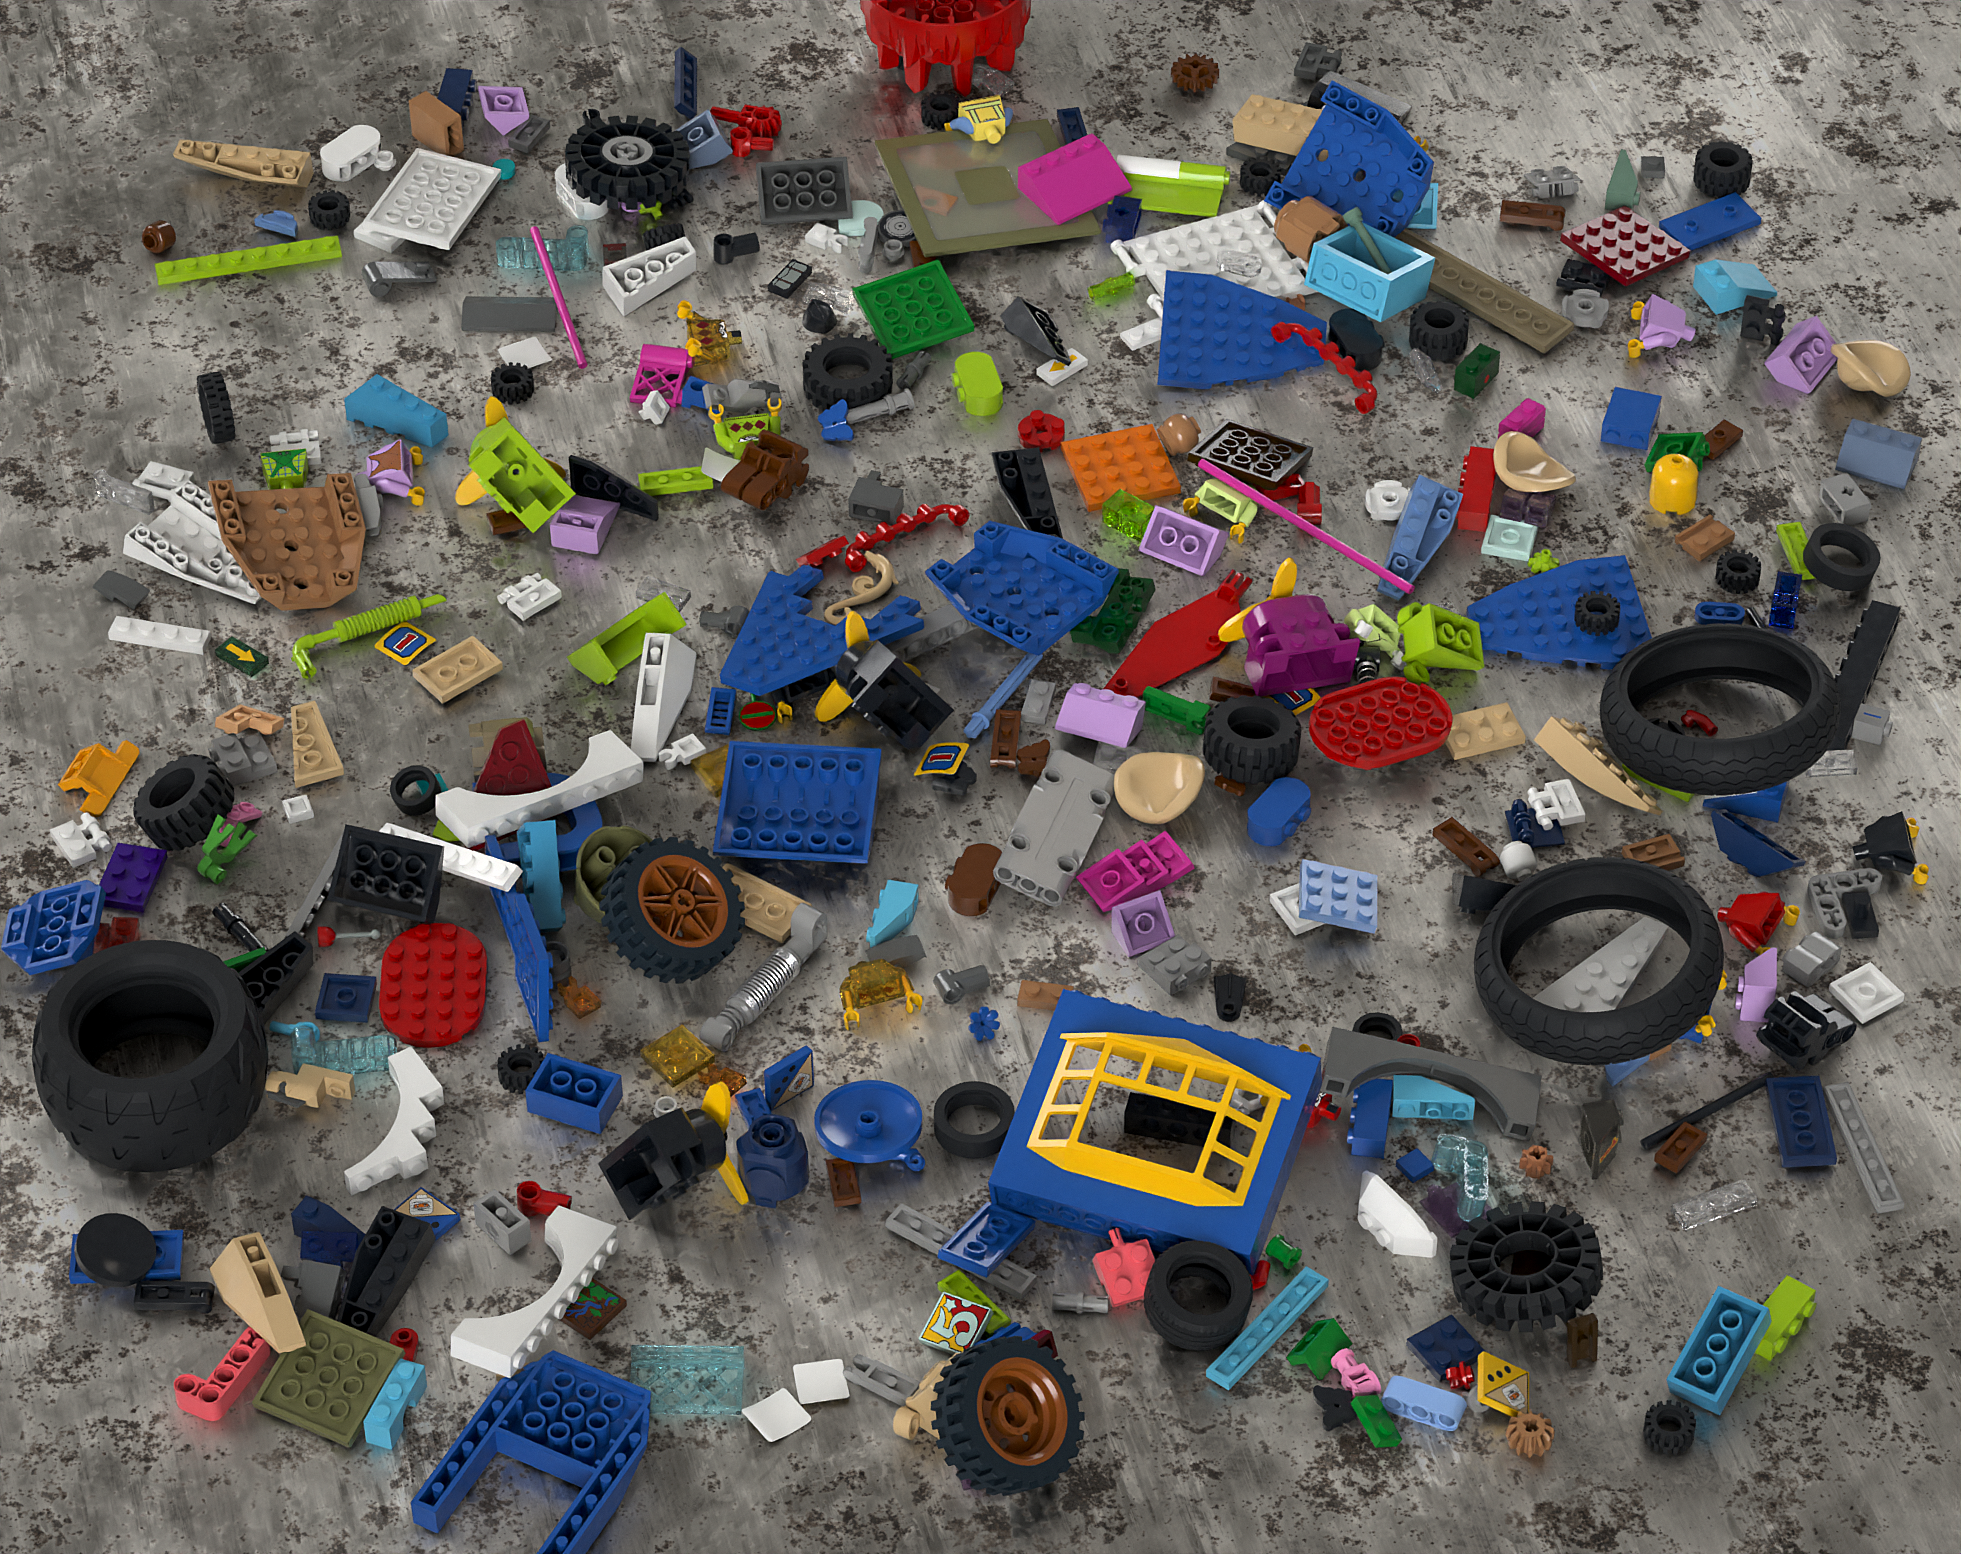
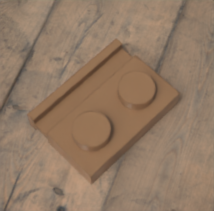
M1710 514L1675 536V543L1681 544L1683 550L1700 562L1735 539V532L1719 520H1713V516Z
M1670 834L1622 846L1621 854L1625 859L1629 858L1647 862L1667 871L1684 867L1685 858L1681 857L1680 850Z

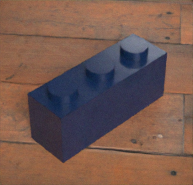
M446 68L437 99L461 115L463 128L464 121H468L469 118L468 107H472L473 104L472 93H476L477 79H473V70Z

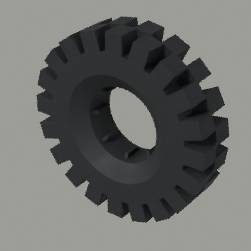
M1531 1201L1529 1211L1523 1212L1522 1202L1508 1204L1509 1215H1504L1499 1207L1486 1211L1487 1221L1477 1216L1468 1223L1469 1231L1462 1229L1456 1236V1245L1451 1247L1449 1261L1455 1297L1458 1303L1461 1302L1462 1309L1470 1317L1476 1314L1477 1322L1487 1327L1495 1320L1497 1330L1510 1332L1514 1322L1518 1321L1519 1333L1533 1332V1323L1539 1320L1543 1330L1556 1327L1555 1315L1560 1317L1565 1323L1577 1317L1576 1308L1585 1311L1592 1304L1591 1295L1597 1296L1601 1289L1600 1280H1603V1265L1598 1237H1596L1595 1230L1590 1223L1584 1224V1218L1573 1211L1567 1216L1566 1207L1553 1204L1546 1213L1545 1202ZM1525 1250L1540 1251L1553 1258L1548 1267L1531 1275H1512L1499 1268L1501 1262L1506 1257Z

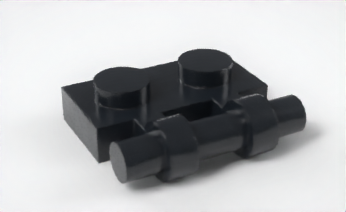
M1567 259L1561 272V278L1558 277L1556 286L1562 287L1568 292L1579 289L1594 290L1600 293V297H1602L1603 290H1606L1611 276L1595 265Z
M1747 295L1744 301L1740 336L1763 341L1765 335H1769L1771 338L1770 343L1772 345H1779L1784 331L1782 323H1784L1786 316L1784 305L1776 304L1775 308L1769 307L1770 300ZM1767 319H1771L1773 324L1767 323Z

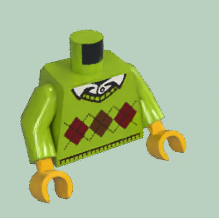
M770 398L767 401L771 417H769L768 413L723 418L722 422L723 406L721 404L718 405L719 414H714L710 406L708 416L715 421L713 427L718 445L727 452L732 453L734 459L741 460L744 449L750 441H754L755 446L759 443L758 434L763 429L781 435V417L778 416L782 409L780 398L777 407L771 406Z

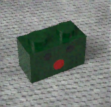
M1479 343L1455 369L1454 390L1474 399L1499 373L1500 351Z

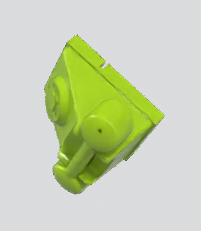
M1413 602L1400 609L1397 616L1398 632L1403 634L1405 655L1401 657V660L1406 663L1403 673L1408 682L1419 686L1421 683H1427L1430 680V676L1425 667L1473 669L1476 671L1484 668L1478 622L1463 616L1461 617V615L1431 603L1422 606L1418 602Z

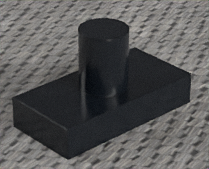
M1869 893L1842 894L1841 901L1852 939L1878 937L1879 927Z

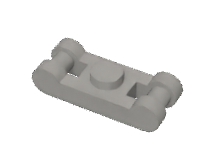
M875 217L864 219L866 231L864 232V238H861L860 248L858 249V258L860 259L858 268L862 273H869L873 268L878 242V221Z

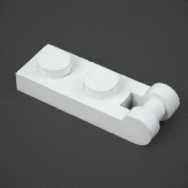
M1159 317L1121 332L1120 338L1132 351L1161 340L1162 320Z

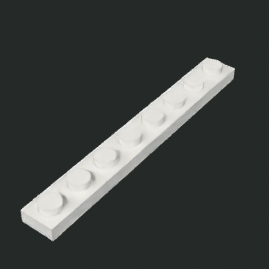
M386 823L379 831L445 846L443 871L509 892L523 872L518 865L390 823Z

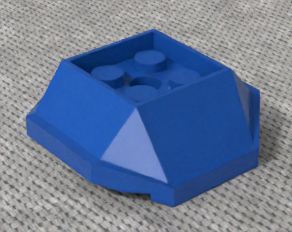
M83 880L35 894L21 906L18 904L9 909L1 944L2 951L29 975L73 965L93 955L106 892L102 886L96 885L89 880Z

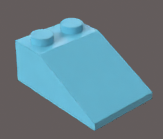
M1715 259L1695 266L1693 287L1716 315L1744 306L1747 295L1763 299L1777 296V291L1754 264Z

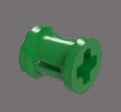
M1277 1234L1268 1243L1265 1253L1270 1257L1274 1256L1280 1260L1283 1266L1289 1270L1300 1260L1302 1249L1293 1247L1285 1241L1284 1236Z

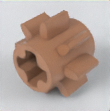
M1532 1145L1528 1150H1522L1519 1168L1525 1169L1526 1177L1540 1179L1545 1174L1550 1175L1553 1155H1547L1546 1147Z

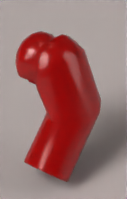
M1691 709L1685 711L1686 714L1681 716V721L1687 727H1691L1696 722L1709 737L1718 732V727L1704 714Z
M1260 1260L1257 1262L1255 1274L1251 1276L1253 1291L1267 1284L1271 1267L1268 1261Z

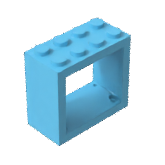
M1363 223L1364 227L1392 273L1386 274L1379 270L1354 227L1348 226L1315 242L1304 285L1379 322L1426 298L1435 257Z

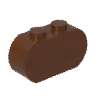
M986 843L973 844L965 849L962 857L956 859L954 872L952 875H948L945 882V889L948 890V903L953 911L964 916H978L987 912L1001 885L993 875V870L1002 854L999 848Z

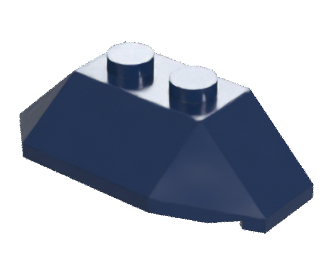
M1726 809L1712 811L1711 818L1720 851L1728 855L1727 859L1735 864H1742L1748 868L1747 872L1760 878L1761 876L1774 875L1805 865V860L1791 853Z

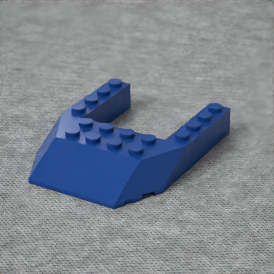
M553 1350L542 1356L539 1361L531 1362L524 1366L522 1372L511 1378L504 1377L499 1380L411 1501L413 1523L439 1533L498 1451L582 1487L580 1493L537 1554H586L619 1507L647 1448L651 1391Z

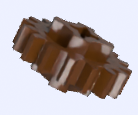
M1195 53L1194 56L1190 57L1186 54L1185 59L1179 57L1178 62H1173V67H1171L1172 82L1177 83L1178 88L1184 86V91L1189 90V88L1193 92L1199 89L1205 91V87L1213 88V84L1218 83V63H1213V58L1206 59V55L1200 57Z

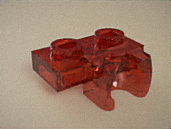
M113 917L111 927L109 923H100L93 954L112 946L136 941L140 927L139 918Z

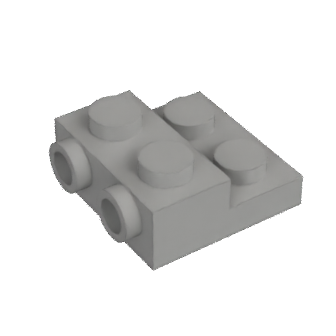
M260 732L240 739L237 738L235 733L211 740L212 747L208 748L210 757L214 762L218 763L217 766L233 786L278 772L277 765Z
M1178 934L1138 957L1137 965L1171 996L1179 990H1184L1196 980L1206 977L1211 972L1212 958L1196 943L1190 945Z

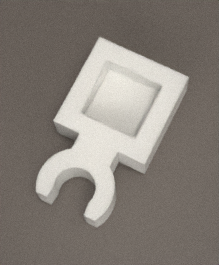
M817 222L805 235V242L824 250L829 246L832 247L834 252L841 253L842 245L848 246V237L837 235V230Z
M690 734L671 743L672 749H664L658 753L659 761L666 760L665 767L667 770L676 767L680 761L687 765L706 756V748L694 734Z

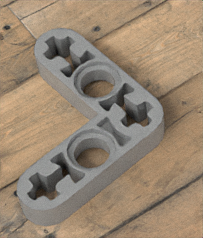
M1866 868L1821 874L1810 878L1807 889L1808 896L1825 936L1837 939L1844 935L1846 918L1838 899L1842 898V894L1877 893L1882 883V875L1879 871ZM1848 882L1851 886L1841 887L1838 883ZM1830 904L1833 906V909L1826 910L1820 905Z

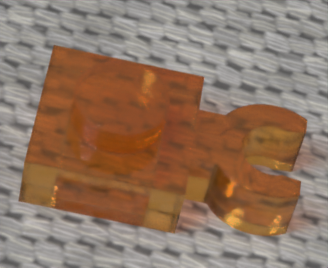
M569 977V987H564L561 983L557 984L559 995L564 997V1004L578 1019L601 1008L600 999L586 985L578 988L577 980L574 977Z
M712 1063L707 1064L708 1073L697 1072L700 1083L709 1084V1087L715 1083L724 1082L730 1092V1098L747 1084L745 1075L727 1067L719 1071L717 1066Z

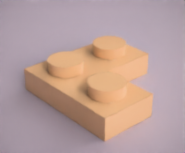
M241 704L216 717L215 727L224 730L227 734H238L250 727L258 730L261 734L271 735L283 728L284 718Z

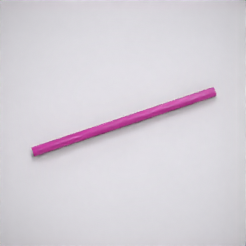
M534 226L530 229L532 239L578 367L584 369L588 365L539 228Z

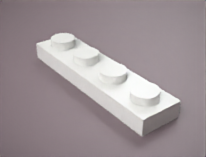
M116 616L108 632L109 640L204 655L211 640V633L208 630Z

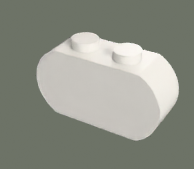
M356 125L322 147L320 155L324 176L332 181H349L374 164L376 154L382 151L379 131L368 125Z
M565 163L556 169V193L577 218L594 220L608 212L607 200L598 206L590 203V196L583 199L576 194V189L572 190L570 188L568 179H566Z

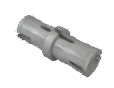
M1078 1291V1294L1053 1292L1052 1310L1077 1311V1314H1083V1311L1108 1313L1109 1295L1084 1294L1083 1291Z

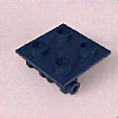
M1522 799L1514 800L1511 810L1505 811L1512 842L1521 841L1528 844L1531 848L1565 845L1558 820H1551L1553 823L1552 829L1544 830L1543 826L1537 822L1535 809H1527V804Z

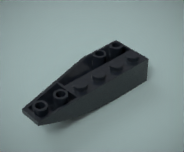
M1039 447L992 452L991 456L1000 490L1026 530L1063 539Z
M381 1206L356 1250L339 1311L338 1322L371 1336H377L408 1290L436 1240L430 1223Z

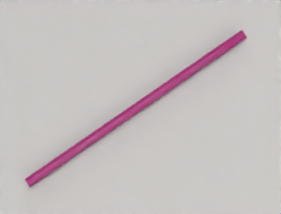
M1205 459L1199 461L1198 467L1404 592L1411 594L1414 591V585Z

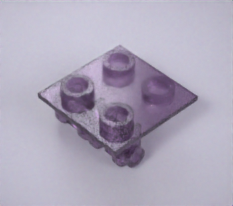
M1464 1178L1443 1189L1439 1185H1430L1427 1188L1428 1197L1419 1201L1451 1238L1457 1236L1462 1229L1469 1230L1468 1223L1477 1216L1486 1221V1211L1491 1210V1207Z

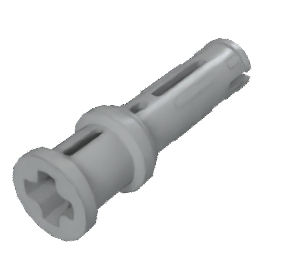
M906 388L901 393L892 396L887 394L882 400L849 409L846 417L848 425L882 414L895 415L896 411L906 408L914 409L912 394Z

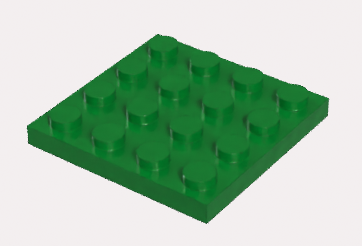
M939 259L852 288L853 296L876 340H878L880 347L884 345L887 348V354L890 353L892 359L974 332V324Z

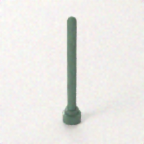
M1355 207L1342 216L1346 224H1350L1351 227L1355 228L1379 270L1386 274L1392 273L1364 227L1361 217L1363 214L1359 207Z

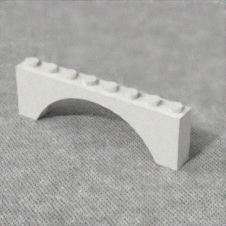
M611 730L589 738V753L584 764L565 781L541 791L510 796L487 795L456 787L436 795V816L467 848L485 842V836L495 834L497 838L518 830L526 822L544 820L643 782V761Z
M558 1205L545 1221V1242L557 1255L562 1267L557 1281L540 1299L520 1310L489 1318H465L451 1334V1356L511 1378L517 1369L523 1367L529 1354L537 1350L542 1338L550 1334L554 1323L558 1319L563 1318L567 1307L571 1302L574 1303L577 1300L584 1286L587 1287L590 1284L596 1271H600L603 1268L605 1260L609 1255H613L616 1252L619 1240L616 1238L617 1226Z

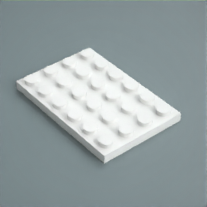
M416 148L364 219L363 228L415 241L420 244L431 245L439 249L450 250L501 178V169Z

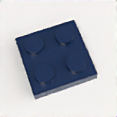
M324 973L315 1009V1018L320 1020L368 1023L377 987V978L375 976Z
M1452 1314L1407 1338L1406 1346L1439 1382L1447 1379L1446 1369L1451 1367L1459 1368V1362L1462 1361L1466 1363V1366L1473 1365L1478 1362V1355L1485 1351Z

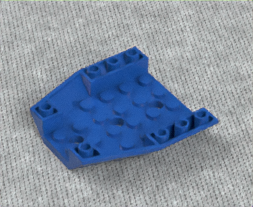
M1332 80L1321 98V101L1326 106L1283 182L1280 184L1274 181L1264 201L1281 210L1289 201H1300L1306 196H1311L1341 215L1355 207H1359L1363 214L1361 216L1363 223L1395 238L1408 227L1429 190L1434 161L1387 109ZM1327 150L1329 153L1328 158L1325 161H1319V153ZM1365 170V179L1357 182V172ZM1399 190L1403 191L1402 200L1394 202V193Z
M988 521L974 532V549L953 565L940 559L927 569L925 574L965 619L1013 646L1039 656L1104 603L1119 571L1118 568L1062 538Z

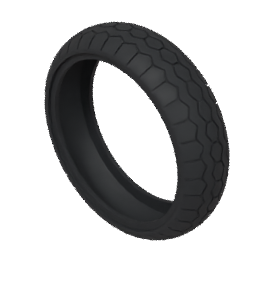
M1741 624L1689 626L1688 628L1684 627L1663 633L1643 642L1628 652L1612 669L1603 687L1600 700V722L1604 737L1612 752L1627 768L1638 776L1662 787L1684 793L1711 796L1738 795L1761 791L1799 776L1812 767L1831 745L1838 729L1841 712L1840 696L1836 681L1827 665L1811 649L1781 633L1755 626H1742ZM1715 679L1742 680L1766 685L1787 694L1803 707L1795 716L1775 728L1749 736L1727 739L1697 738L1680 735L1652 724L1637 712L1649 699L1668 689L1691 682Z
M1591 857L1585 860V858L1568 861L1567 863H1560L1533 874L1511 889L1495 905L1485 920L1476 943L1474 954L1475 983L1481 1002L1492 1021L1507 1037L1521 1047L1542 1057L1568 1064L1610 1065V1063H1623L1630 1061V1059L1635 1060L1665 1048L1688 1032L1702 1018L1711 1005L1722 978L1724 966L1723 941L1715 916L1705 900L1693 887L1675 874L1656 865L1635 859ZM1615 909L1650 916L1676 931L1690 948L1684 965L1665 987L1640 1002L1609 1011L1575 1012L1548 1006L1525 994L1508 976L1513 958L1529 938L1545 926L1559 919L1586 911Z

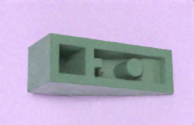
M1621 149L1606 191L1605 209L1615 210L1626 206L1633 211L1634 206L1639 205L1641 192H1637L1638 180L1627 152Z

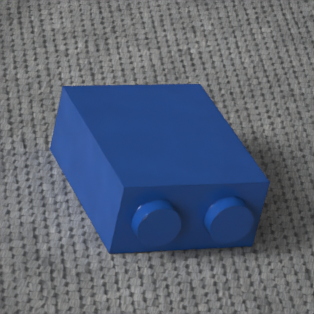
M1615 387L1602 423L1601 441L1648 450L1660 415L1662 396Z

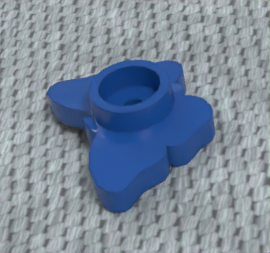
M841 399L837 404L831 406L830 410L826 409L818 416V421L824 428L821 432L824 440L851 441L854 439V433L846 420L849 409L844 399Z

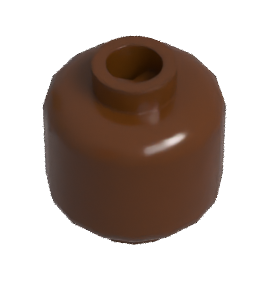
M156 221L144 228L142 232L143 245L152 253H161L175 244L176 232L167 221Z

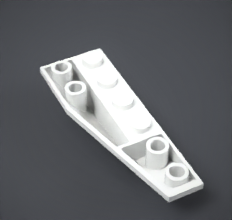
M645 634L635 703L631 750L642 761L656 762L658 753L662 750L692 691L697 654L671 634Z

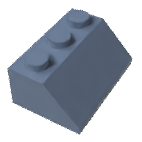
M1852 419L1846 431L1835 470L1905 489L1919 460L1922 438Z

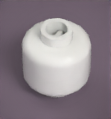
M1521 841L1507 844L1500 854L1501 864L1506 876L1510 879L1523 881L1531 877L1537 868V861L1532 848Z

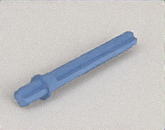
M1028 652L978 712L973 713L972 720L964 728L967 738H976L983 729L989 727L990 720L996 714V709L999 710L1035 668L1043 658L1042 654L1038 656Z

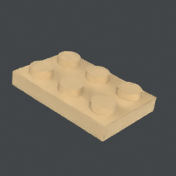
M471 636L414 668L412 671L413 677L443 704L503 670V664L474 636Z
M1506 702L1452 715L1451 731L1445 742L1453 759L1457 760L1524 744L1526 736Z

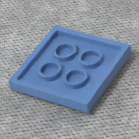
M1302 859L1299 874V918L1375 934L1377 928V875Z

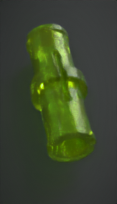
M1130 272L1114 278L1108 277L1101 283L1089 286L1087 288L1088 295L1092 301L1110 294L1113 296L1122 289L1134 286L1135 279Z

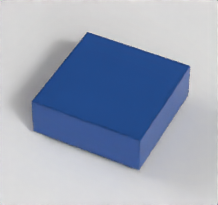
M1418 1148L1396 1160V1167L1412 1183L1434 1171V1164Z

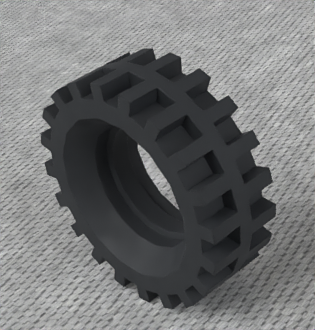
M848 333L847 337H840V334H835L834 339L828 340L825 337L821 339V345L814 343L811 346L812 352L806 351L805 360L802 362L803 389L806 391V398L808 400L812 399L813 406L818 407L822 405L823 412L826 409L830 410V407L837 404L841 399L846 401L848 409H853L882 400L885 395L892 393V356L890 353L887 354V348L884 345L878 347V340L876 339L868 341L866 335L855 338L853 333ZM842 365H858L869 370L863 376L850 380L838 379L827 373L831 368Z

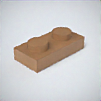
M1021 980L1017 1006L1055 1011L1062 990L1072 991L1074 986Z

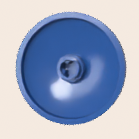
M879 1080L856 1081L834 1089L821 1100L814 1116L816 1137L823 1148L840 1159L856 1163L882 1162L903 1154L916 1143L923 1126L922 1110L917 1099L903 1087Z

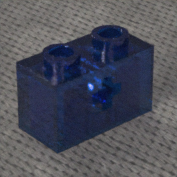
M1123 196L1114 197L1113 203L1109 204L1107 208L1108 219L1103 221L1102 232L1106 233V242L1112 243L1115 240L1124 242L1135 239L1142 217V199Z
M1778 571L1771 604L1769 626L1794 629L1802 575Z

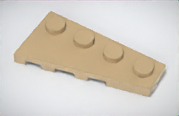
M311 701L291 707L295 788L344 775L342 763L316 702Z

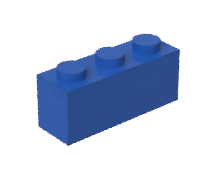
M1377 1078L1360 1085V1087L1354 1090L1353 1103H1357V1108L1352 1107L1350 1123L1354 1124V1128L1349 1127L1347 1144H1352L1351 1155L1384 1159L1393 1080Z

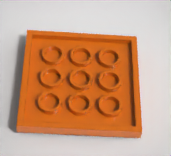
M1153 424L1061 442V451L1088 512L1181 493V485Z

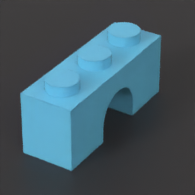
M400 1358L394 1366L363 1421L367 1443L390 1450L394 1448L404 1430L403 1417L407 1405L416 1407L427 1388L424 1365Z

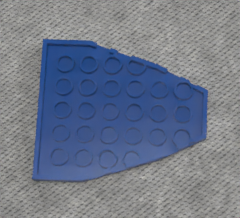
M1166 270L1157 385L1210 389L1212 384L1225 382V385L1229 386L1233 385L1234 381L1246 379L1247 383L1284 376V372L1296 369L1299 372L1307 367L1323 365L1325 360L1321 358L1319 351L1313 346H1307L1302 336L1291 332L1289 339L1279 343L1273 338L1271 328L1279 322L1301 324L1308 330L1315 327L1321 331V341L1326 344L1327 322L1281 299L1215 275Z
M1625 555L1573 561L1510 584L1467 606L1466 612L1468 619L1479 623L1483 650H1494L1507 655L1509 650L1522 653L1523 659L1562 664L1564 660H1572L1578 662L1577 666L1585 667L1586 662L1601 664V669L1610 670L1628 652L1652 638ZM1591 591H1595L1596 594H1599V591H1604L1603 595L1606 596L1607 593L1612 594L1611 599L1613 597L1617 598L1621 609L1619 624L1615 631L1611 633L1608 630V635L1600 632V636H1595L1596 632H1592L1589 635L1587 630L1582 632L1580 626H1576V621H1574L1576 601H1578L1580 596L1583 597L1584 593L1587 592L1590 595ZM1591 612L1592 614L1596 615L1604 614L1601 612Z

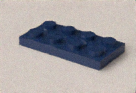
M1820 1076L1766 1078L1765 1087L1782 1167L1836 1165L1837 1155Z

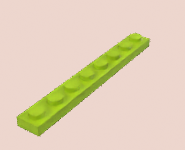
M337 235L155 263L158 285L339 258L342 257Z

